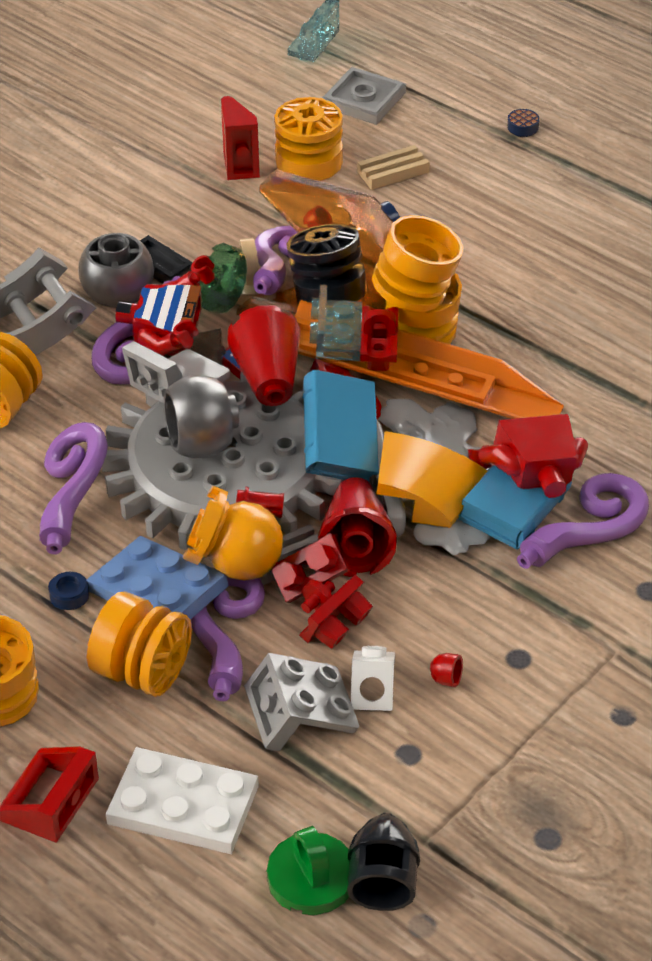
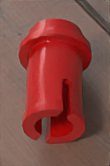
M248 486L245 487V490L237 489L236 503L246 501L259 504L270 511L275 517L282 518L284 493L249 491Z

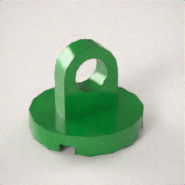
M314 826L294 832V835L279 843L269 856L266 872L271 895L282 907L290 911L291 907L296 910H302V914L314 916L333 911L344 904L349 898L347 891L349 849L342 841L328 834L318 833Z

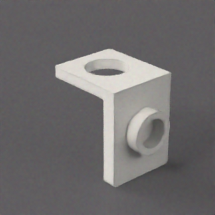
M363 646L362 651H354L351 678V705L353 709L392 711L395 652H386L387 648L382 646ZM369 677L378 678L384 684L385 691L383 696L375 701L365 699L360 692L362 681Z

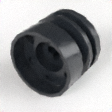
M344 224L314 226L293 235L286 243L290 267L295 272L293 283L298 304L300 300L330 309H336L357 302L367 293L368 285L364 264L360 262L363 257L361 246H359L360 238L358 230L354 227Z

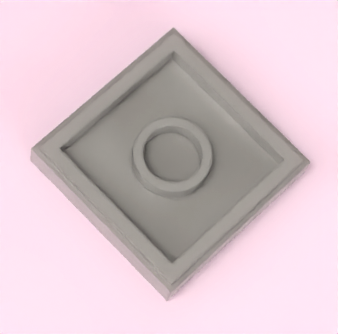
M351 67L322 98L333 102L341 109V113L377 125L406 93V84Z

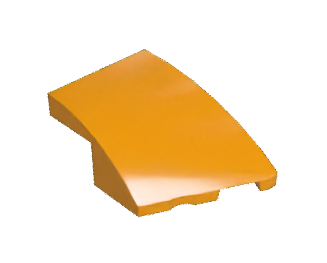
M385 431L376 494L414 500L411 520L413 523L450 528L463 510L462 500L488 471L464 455L444 446L413 436Z

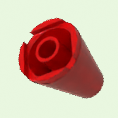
M265 305L247 309L239 314L240 319L233 326L231 323L228 328L227 341L229 349L257 400L266 406L282 405L293 394L301 336L300 327L295 316L291 313L289 316L281 312L280 307Z
M353 477L341 482L337 487L319 530L318 540L330 533L335 535L339 549L351 569L343 575L353 577L357 573L369 571L370 575L378 573L390 564L396 553L397 535L395 528L373 486L367 480Z

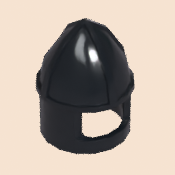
M385 812L370 819L353 837L348 850L349 873L347 891L349 897L356 904L365 908L393 911L411 904L416 896L417 868L420 865V853L417 841L405 823L391 813Z

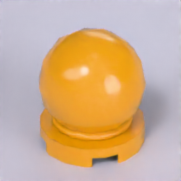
M212 485L207 494V497L212 499H209L205 510L200 509L186 544L193 547V549L188 548L182 558L198 565L203 557H209L218 571L233 579L246 581L262 577L272 570L281 557L284 540L280 524L270 511L259 504L246 501L229 504L226 501L228 491Z

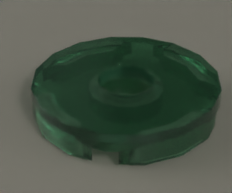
M226 243L215 245L211 249L214 252L211 256H208L215 265L212 270L214 273L213 281L209 284H203L200 281L202 308L217 314L225 313L235 306L246 283L247 264L245 255L240 248Z

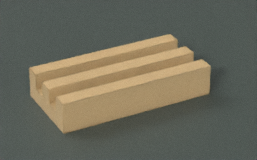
M415 145L357 162V173L371 190L417 177L430 171V162L428 159H424V155L418 152V148Z

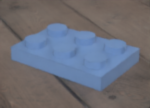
M143 536L135 539L86 580L89 592L107 601L117 592L126 591L149 600L153 608L165 606L172 612L178 611L186 614L190 619L229 585L226 575L202 563L197 565L184 560L182 554Z

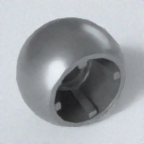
M109 233L95 238L86 246L80 257L78 272L81 285L89 297L104 306L117 307L118 301L135 303L139 300L143 286L152 284L154 266L149 251L137 238L124 233Z
M191 375L177 380L166 389L164 394L165 420L170 443L175 452L189 458H207L217 455L232 442L233 429L239 427V410L235 396L227 394L226 388L221 381L206 375Z

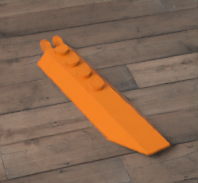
M300 300L295 318L300 327L301 334L298 351L300 355L313 359L316 358L336 366L510 419L561 414L564 408L563 404L501 359L398 329L397 363L389 362V370L387 371L368 370V362L360 361L362 318Z

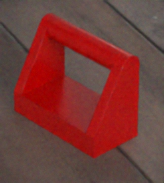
M224 96L221 98L223 154L227 180L260 178L257 116L233 97Z
M81 746L40 748L0 804V821L57 843L99 780L96 752ZM47 767L62 772L42 804H22Z

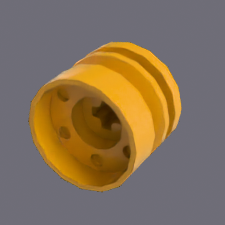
M315 97L296 98L281 105L274 115L276 137L275 161L277 169L285 177L302 182L322 181L334 176L340 171L343 164V144L341 140L343 136V116L341 109L333 102Z
M415 215L398 218L391 225L383 252L380 253L378 263L373 272L372 282L375 290L396 307L415 312H427L436 309L442 304L445 293L450 286L451 277L455 274L463 253L461 240L451 228L437 220Z
M455 273L451 277L450 286L445 293L444 300L436 309L427 312H415L399 307L398 329L451 344L456 337L462 290L458 274ZM386 300L385 309L396 307L395 305Z
M0 332V429L9 424L19 412L22 404L28 401L31 394L38 389L43 379L42 367L36 355L25 343L3 332Z
M126 591L117 592L104 605L93 625L87 647L86 658L88 668L92 672L116 682L126 679V683L131 688L141 689L153 697L161 696L172 686L186 661L192 636L191 619L186 614L178 611L172 612L165 606L153 608L149 600Z
M0 615V727L13 724L27 715L37 702L39 692L34 646L30 633L20 622L4 615Z

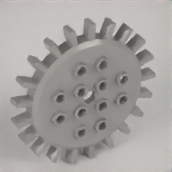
M242 372L240 374V381L222 382L227 394H233L236 398L239 410V427L233 429L232 442L229 444L234 447L227 448L217 455L207 458H189L173 450L166 427L164 403L146 393V403L151 407L147 411L125 402L121 406L122 423L134 427V429L110 425L106 428L108 447L123 449L107 450L105 461L102 465L103 472L123 471L105 476L108 497L135 491L120 500L122 517L128 520L147 509L151 510L152 513L145 519L147 536L154 538L169 523L179 526V548L184 550L189 548L186 544L200 509L205 510L209 499H212L207 497L212 485L228 491L226 501L229 504L236 503L237 489L245 490L246 486L249 487V491L284 493L282 518H275L285 534L297 530V519L293 513L299 509L321 521L325 517V500L314 495L315 491L334 496L337 487L343 482V479L306 473L303 389L282 405L266 406L257 400Z

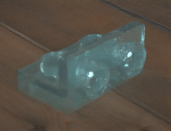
M325 0L320 8L318 7L315 10L314 15L307 23L302 25L300 34L287 48V55L312 62L318 58L339 32V0Z
M320 285L319 298H312L311 319H317L318 322H311L309 342L317 344L316 359L360 361L362 302L326 300L327 285Z

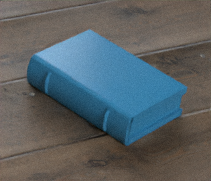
M320 370L308 372L304 376V393L302 396L304 399L306 473L343 480L358 477L370 482L369 478L379 473L375 382Z
M493 465L462 500L464 507L458 519L515 549H519L521 542L535 532V529L556 504L563 500L564 495L571 488L572 481L566 485L567 489L561 496L548 498L545 496L542 487L531 489L517 487L511 476Z

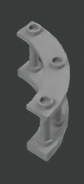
M39 247L19 267L4 276L6 281L0 284V318L14 312L23 324V327L7 334L25 343L35 355L48 349L70 334L74 329L83 324L87 317L96 309L93 303L71 291L66 293L58 279L68 269L62 260ZM48 290L57 304L36 319L27 307V304Z

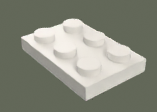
M136 747L106 812L107 824L232 855L259 787L258 775Z

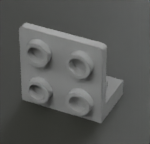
M135 341L122 347L131 386L164 403L166 389L181 378L191 375H206L214 377L221 382L231 378L228 368L190 349H185L167 359Z
M268 653L244 685L265 749L280 751L300 724L355 733L359 728L358 720L336 666L298 659L292 656Z

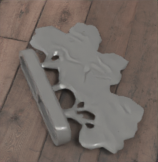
M388 399L386 401L387 406L381 409V416L378 420L391 428L394 433L433 442L467 458L468 449H481L480 447H472L467 444L471 435L477 431L475 414L467 408H461L457 404L447 402L445 405L435 408L433 413H428L411 399ZM377 421L378 464L380 469L384 433L380 422ZM379 473L369 478V483L373 486L376 493ZM377 495L395 528L397 537L402 535L406 523L405 508L413 510L414 500ZM459 519L450 528L419 523L415 526L413 532L415 539L422 544L442 546L452 555L466 553L469 545L485 544L491 538L488 534Z

